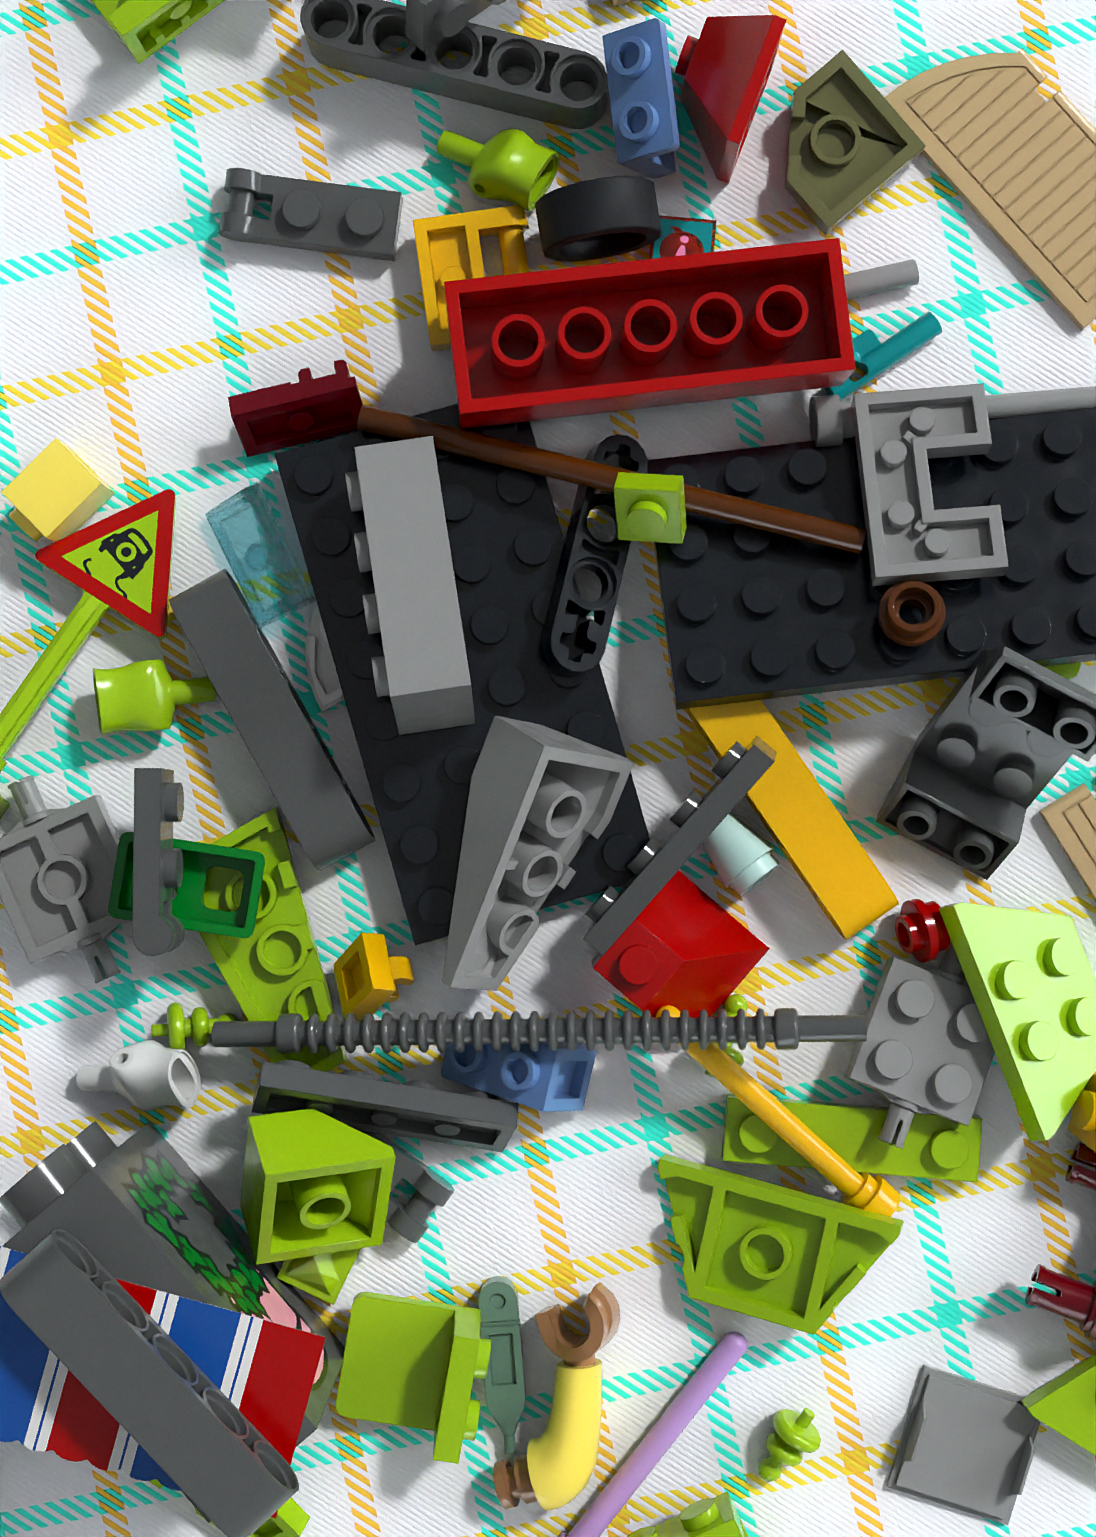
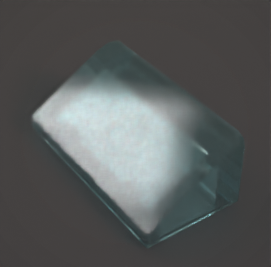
M257 482L245 487L205 514L260 628L316 602L314 592L263 488Z

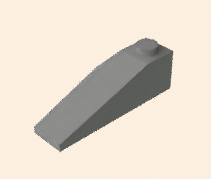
M494 716L471 777L442 982L449 988L497 991L538 930L540 923L537 912L557 884L565 890L575 875L576 871L569 867L573 858L589 835L599 839L610 823L634 762L626 757L540 724Z

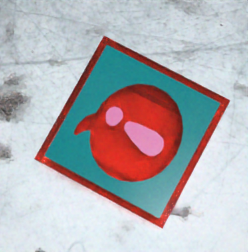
M659 215L662 236L650 244L649 259L714 252L717 220Z

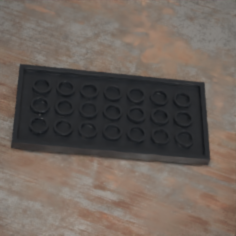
M457 404L412 416L460 428ZM530 421L464 429L537 447ZM356 431L274 455L416 946L449 936L471 777L494 716L540 724L623 757H626L600 664L598 663L593 669L573 677L560 676L549 669L544 663L540 652L541 637L564 546L563 535L546 476L435 449L470 673L476 724L399 735L390 695L377 697L371 657L383 656L384 652L381 633L368 634L363 595L375 593L372 571L361 573L359 571L354 533L366 532L363 510L351 512L345 473L358 471L354 447L400 440L364 431ZM573 576V588L580 598L576 580ZM567 610L565 611L567 615H572V613L568 612ZM578 616L574 632L560 639V644L569 648L568 659L570 660L585 653V648L576 643L579 624L587 621L585 616ZM631 771L610 823L599 839L591 835L588 836L569 864V867L576 871L575 875L565 890L556 884L540 909L605 891L609 885L613 888L626 885L635 875L627 868V865L650 840Z
M1096 407L989 420L992 445L988 454L928 459L934 510L989 505L1001 506L1009 567L1004 576L924 582L940 594L945 605L946 615L944 624L937 636L923 645H901L891 640L883 632L878 620V608L883 595L893 585L872 586L867 535H865L861 553L856 554L686 511L687 528L682 544L654 542L676 710L960 677L972 667L981 651L1003 646L1043 667L1096 661ZM855 436L843 439L842 445L816 447V440L648 460L647 474L683 476L684 484L866 529ZM904 607L899 610L901 619L908 624H917L922 621L921 613L914 607Z

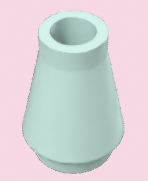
M731 812L702 843L725 888L732 885L740 896H743L757 886L780 865L771 854L775 847Z

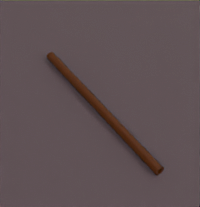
M362 405L357 421V430L397 440L433 436L434 446L437 450L614 493L613 488L618 472L638 473L367 405ZM684 484L685 510L687 512L856 554L861 553L867 530L865 528Z

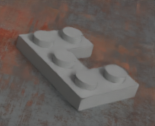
M984 383L854 394L851 408L865 527L867 529L866 535L872 586L894 585L908 580L932 582L1004 576L1009 565L1001 506L989 505L934 510L928 459L988 454L992 440Z

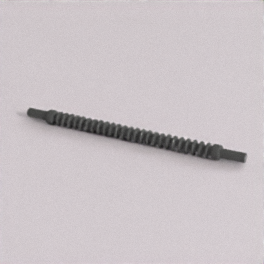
M759 1008L756 1011V1016L752 1017L746 1016L744 1009H739L737 1016L734 1017L727 1016L725 1009H720L716 1017H709L705 1009L700 1010L698 1017H689L686 1009L681 1010L680 1017H671L670 1012L665 1009L662 1011L661 1017L657 1018L652 1017L649 1010H644L640 1018L633 1017L630 1010H626L622 1018H615L611 1010L605 1012L604 1018H596L592 1010L587 1011L585 1018H577L575 1011L571 1010L568 1012L567 1018L563 1019L558 1018L556 1011H551L546 1019L540 1018L537 1011H532L528 1019H522L518 1011L512 1013L511 1019H503L499 1011L494 1012L492 1019H484L482 1012L478 1011L475 1013L474 1018L470 1020L466 1019L463 1012H458L453 1020H449L444 1012H440L435 1020H430L426 1012L420 1013L418 1020H411L407 1012L402 1013L399 1020H393L392 1015L388 1012L382 1015L381 1020H375L371 1013H366L361 1021H358L353 1013H348L344 1021H339L334 1013H330L326 1021H321L316 1013L311 1014L306 1021L303 1020L299 1013H283L278 1016L277 1021H215L212 1027V1043L214 1047H277L278 1052L281 1054H299L303 1047H308L312 1054H316L320 1046H326L327 1051L331 1054L337 1051L338 1046H344L345 1050L351 1054L356 1050V1046L359 1045L363 1046L366 1053H371L376 1045H380L385 1053H389L394 1045H399L403 1053L409 1052L411 1045H418L422 1053L428 1051L429 1045H436L441 1053L447 1050L448 1045H455L456 1050L461 1053L465 1050L466 1045L469 1044L474 1045V1049L477 1052H482L484 1045L487 1044L492 1045L495 1052H500L504 1044H510L514 1052H518L522 1044H529L533 1052L539 1050L540 1044H548L552 1052L558 1049L559 1044H567L569 1051L573 1052L576 1050L577 1044L581 1043L586 1044L588 1051H594L596 1044L599 1043L605 1044L607 1051H612L617 1043H622L626 1051H631L634 1043H641L645 1051L651 1049L652 1043H661L664 1051L670 1049L671 1043H680L681 1049L686 1051L689 1049L690 1043L694 1042L699 1043L700 1049L703 1051L707 1050L709 1043L712 1042L718 1043L720 1050H726L730 1042L737 1043L740 1050H744L748 1042H755L759 1050H763L766 1043L773 1042L777 1050H796L799 1042L867 1041L866 1015H798L795 1008H777L773 1016H765L764 1010Z

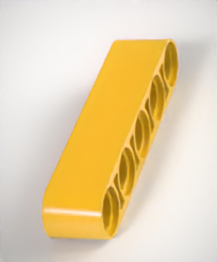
M670 682V683H669V686H670V688H671L672 691H673V685H672V682ZM762 700L684 709L719 760L736 741L746 748L756 736L760 737L777 752L775 762L744 797L827 918L845 940H848L899 905L894 892Z

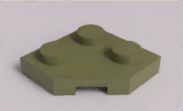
M843 49L794 90L791 99L785 189L825 236L922 154L926 146Z

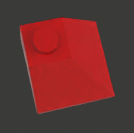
M776 15L707 17L699 39L688 35L675 69L676 74L684 76L681 101L713 172L720 181L728 184L730 182L772 71L787 19Z
M678 870L603 956L598 953L591 963L595 971L642 1011L649 1010L652 1017H656L657 1011L666 1005L674 1006L680 1012L686 1009L689 1017H698L700 1010L705 1009L708 1016L712 1017L770 948Z

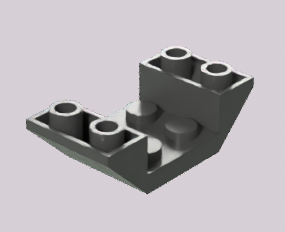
M1005 646L981 651L972 667L963 675L919 734L877 815L876 822L988 880L1019 843L1026 809L1072 754L1088 762L1096 753V694Z

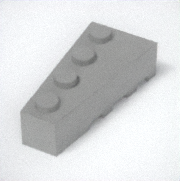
M433 436L354 447L358 471L347 472L345 475L351 512L362 510L364 512L366 532L354 533L360 573L372 571L375 593L364 594L363 604L368 634L381 633L384 655L371 657L377 697L390 695L399 735L476 724L470 673Z

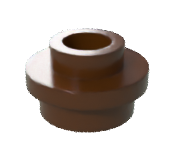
M915 580L902 581L890 587L883 595L878 608V620L883 632L894 642L905 646H919L934 639L940 632L946 615L945 605L940 594L930 585ZM904 607H914L921 613L922 621L917 624H908L901 619L899 610Z

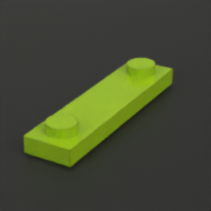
M726 1094L721 1155L723 1161L814 1168L733 1094ZM776 1098L857 1172L978 1182L983 1121L979 1115H973L969 1126H965L935 1114L915 1113L904 1142V1148L900 1149L877 1139L886 1118L888 1107Z

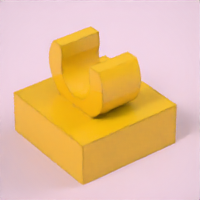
M361 932L333 964L343 1019H345L348 1013H353L358 1021L363 1020L366 1013L373 1015L384 1003L395 1002L399 999L397 984L412 985L415 982L410 959L403 956L389 957L384 934Z

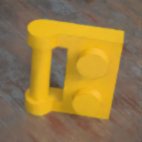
M506 206L413 220L432 351L451 349L444 282L485 277L480 236L496 235L499 237L504 275L529 272L523 233L529 229L526 209L520 206Z

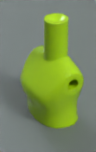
M509 128L501 130L484 145L445 130L437 144V154L470 167L467 181L469 188L475 195L485 199L508 201L530 212L535 209V203L550 188L559 166L558 152L537 144L525 132L518 129Z
M160 659L134 662L111 669L93 668L94 692L101 735L117 731L148 732L170 729L176 706L213 702L216 700L215 688L209 677L172 681L165 663Z

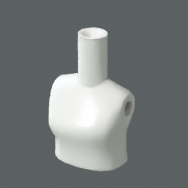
M153 1040L141 1041L118 1050L111 1057L109 1066L83 1065L79 1068L76 1076L77 1086L81 1091L119 1092L141 1111H152L169 1105L191 1108L197 1101L201 1086L198 1068L187 1051L166 1048Z

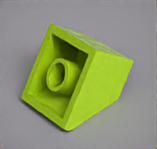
M313 1108L248 1117L240 1208L256 1265L382 1245L396 1159L393 1148Z

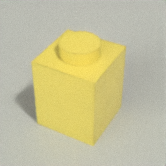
M57 438L1 491L16 507L9 514L10 518L36 542L43 535L56 542L75 533L115 494L72 448Z

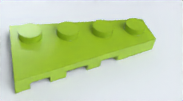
M275 807L211 843L213 845L257 851L262 853L265 858L253 934L249 938H237L199 932L248 1021H277L278 1016L283 1013H299L304 1021L308 1020L311 1014L316 1013L321 1021H326L327 1016L330 1013L335 1014L280 811L278 807ZM211 868L206 880L205 905L212 909L236 911L241 901L244 883L243 874L233 869ZM320 1046L316 1054H312L308 1047H303L299 1054H281L278 1052L277 1047H263L272 1063L282 1060H295L309 1065L312 1070L328 1072L347 1060L344 1046H338L337 1051L333 1054L327 1051L326 1046Z

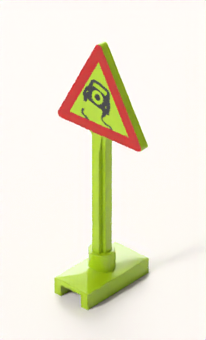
M164 490L41 548L35 553V557L41 565L82 590L83 596L0 713V773L7 764L3 759L107 611H115L159 640L166 637L176 512V495L173 490ZM1 795L0 820L11 805Z

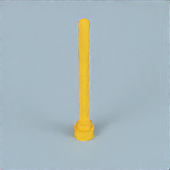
M666 1005L657 1011L655 1018L661 1017V1013L665 1009L670 1012L671 1017H680V1011L674 1006ZM690 1043L689 1049L686 1052L841 1191V1201L844 1204L889 1217L893 1215L900 1203L901 1195L880 1175L872 1177L867 1172L859 1174L727 1053L720 1050L716 1043H709L708 1049L705 1051L700 1049L699 1043Z

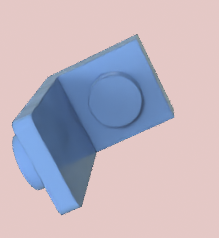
M469 1044L460 1053L456 1050L455 1045H448L443 1058L441 1075L443 1078L542 1112L583 1111L597 1049L588 1051L586 1045L577 1044L576 1050L571 1052L567 1044H559L558 1049L552 1052L548 1044H540L539 1050L533 1052L529 1044H522L521 1049L518 1052H514L510 1044H504L500 1052H495L492 1045L487 1044L484 1045L482 1052H477L474 1049V1045Z

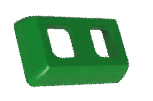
M125 832L119 838L108 912L113 918L132 921L134 832ZM173 838V849H181L183 855V879L181 887L177 889L175 899L172 900V915L180 919L186 930L237 938H249L255 929L265 867L263 854L257 851ZM211 868L233 869L243 874L244 883L241 901L236 911L212 909L205 905L206 880Z

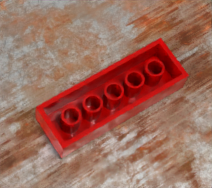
M840 238L444 282L460 429L842 386L856 369Z

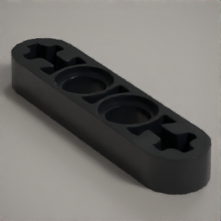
M616 434L605 438L592 448L585 458L586 460L609 465L604 463V460L616 453L619 455L620 467L647 474L648 460L644 449L636 440L626 435ZM578 485L540 645L543 661L549 669L560 676L573 677L593 669L604 655L631 541L618 540L614 493L596 494L595 492L600 493L602 490ZM591 510H604L613 518L616 532L612 541H599L589 532L587 517ZM580 568L589 569L600 579L602 585L601 595L596 602H586L575 593L573 576L576 570ZM567 610L568 612L572 613V615H567L565 611ZM578 616H593L594 620L589 619L579 624L576 636V643L585 648V653L572 660L568 659L569 648L560 644V639L574 632Z

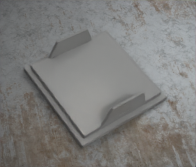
M923 1365L886 1486L1008 1525L1017 1495H1022L1035 1453L1033 1444L1040 1421L1033 1417L1023 1406L1020 1400L1024 1399L1025 1396Z

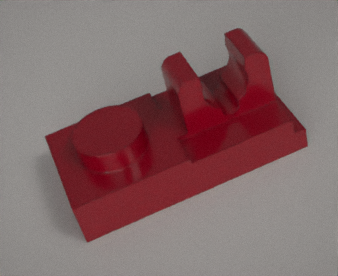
M334 361L335 374L313 379L308 367L299 371L298 383L291 384V382L228 397L231 418L246 456H255L359 431L357 430V421L363 401L355 376H350L346 361Z

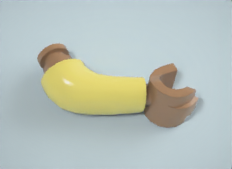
M601 1282L593 1287L582 1306L589 1320V1335L575 1334L568 1329L559 1304L548 1306L535 1314L540 1334L546 1346L563 1360L558 1362L556 1366L554 1394L547 1428L539 1438L530 1440L527 1446V1454L516 1456L514 1465L508 1459L495 1462L493 1466L495 1490L501 1505L505 1509L517 1507L520 1498L526 1504L538 1501L546 1511L561 1508L570 1503L587 1486L598 1455L602 1413V1361L595 1358V1354L609 1343L617 1333L621 1319L619 1304L614 1294Z

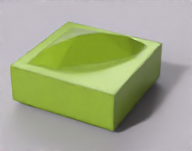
M361 1248L285 1260L276 1278L334 1305Z

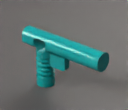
M927 312L883 343H880L872 330L864 331L854 338L852 343L855 366L861 369L865 376L855 382L848 378L842 386L825 388L828 395H839L840 400H844L941 334L942 327L939 321L931 312Z

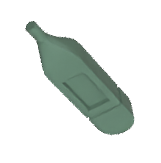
M495 1276L487 1279L482 1284L478 1298V1309H481L480 1336L481 1338L491 1339L488 1370L484 1380L485 1398L489 1413L504 1436L505 1454L511 1455L516 1453L515 1432L526 1400L518 1292L513 1282L506 1277Z

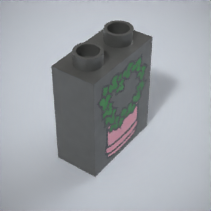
M96 1121L93 1122L67 1145L62 1144L0 1197V1203L22 1228L2 1247L28 1253L52 1229L60 1228L79 1240L116 1279L326 1337L296 1447L317 1430L341 1368L345 1347L292 1285L276 1278L279 1270L272 1262L256 1265L248 1234L151 1121L119 1147ZM181 1491L183 1495L189 1500V1502L195 1507V1509L201 1514V1516L207 1521V1523H209L211 1520L198 1508V1506L183 1491Z

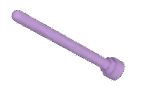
M733 1331L724 1336L570 1533L561 1532L558 1537L601 1536L746 1352L747 1340L744 1335Z

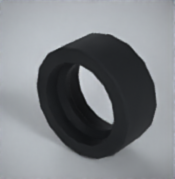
M615 176L581 181L557 188L543 195L535 203L544 257L555 261H585L617 256L648 246L662 236L654 182L643 177Z

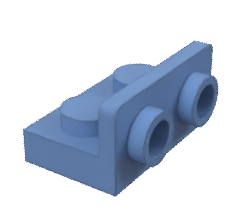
M653 18L603 35L602 39L617 163L655 179L676 172L674 151L679 148L680 140L666 25L659 19Z

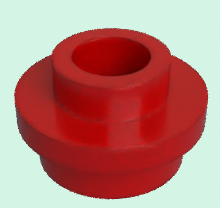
M912 899L902 904L900 916L895 920V933L902 950L905 953H911L917 961L925 963L935 960L938 952L948 949L950 936L939 911L941 907L935 901L924 903L920 899Z

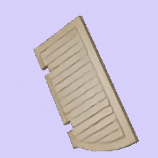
M1023 48L1017 53H990L943 63L918 74L884 97L926 145L922 155L1076 326L1082 331L1096 318V129L1062 91L1056 92L1047 103L1045 102L1044 98L1035 88L1047 78V75Z

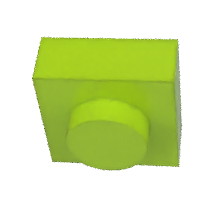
M618 472L613 488L618 540L682 544L687 528L683 476Z

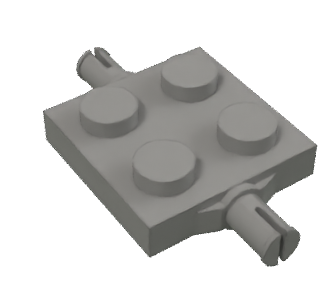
M27 776L19 779V782H13L8 785V789L11 790L23 820L7 835L0 837L1 901L30 964L60 951L82 949L95 978V983H99L121 973L105 938L110 936L122 923L129 921L113 918L108 912L119 843L118 834L100 795L91 796L67 808L47 809L34 781V776Z
M951 939L939 969H922L895 957L887 958L866 1015L867 1041L856 1043L844 1078L873 1089L886 1102L891 1103L877 1139L900 1149L904 1148V1142L915 1113L935 1114L957 1124L969 1126L995 1054L968 982L963 979L964 972Z

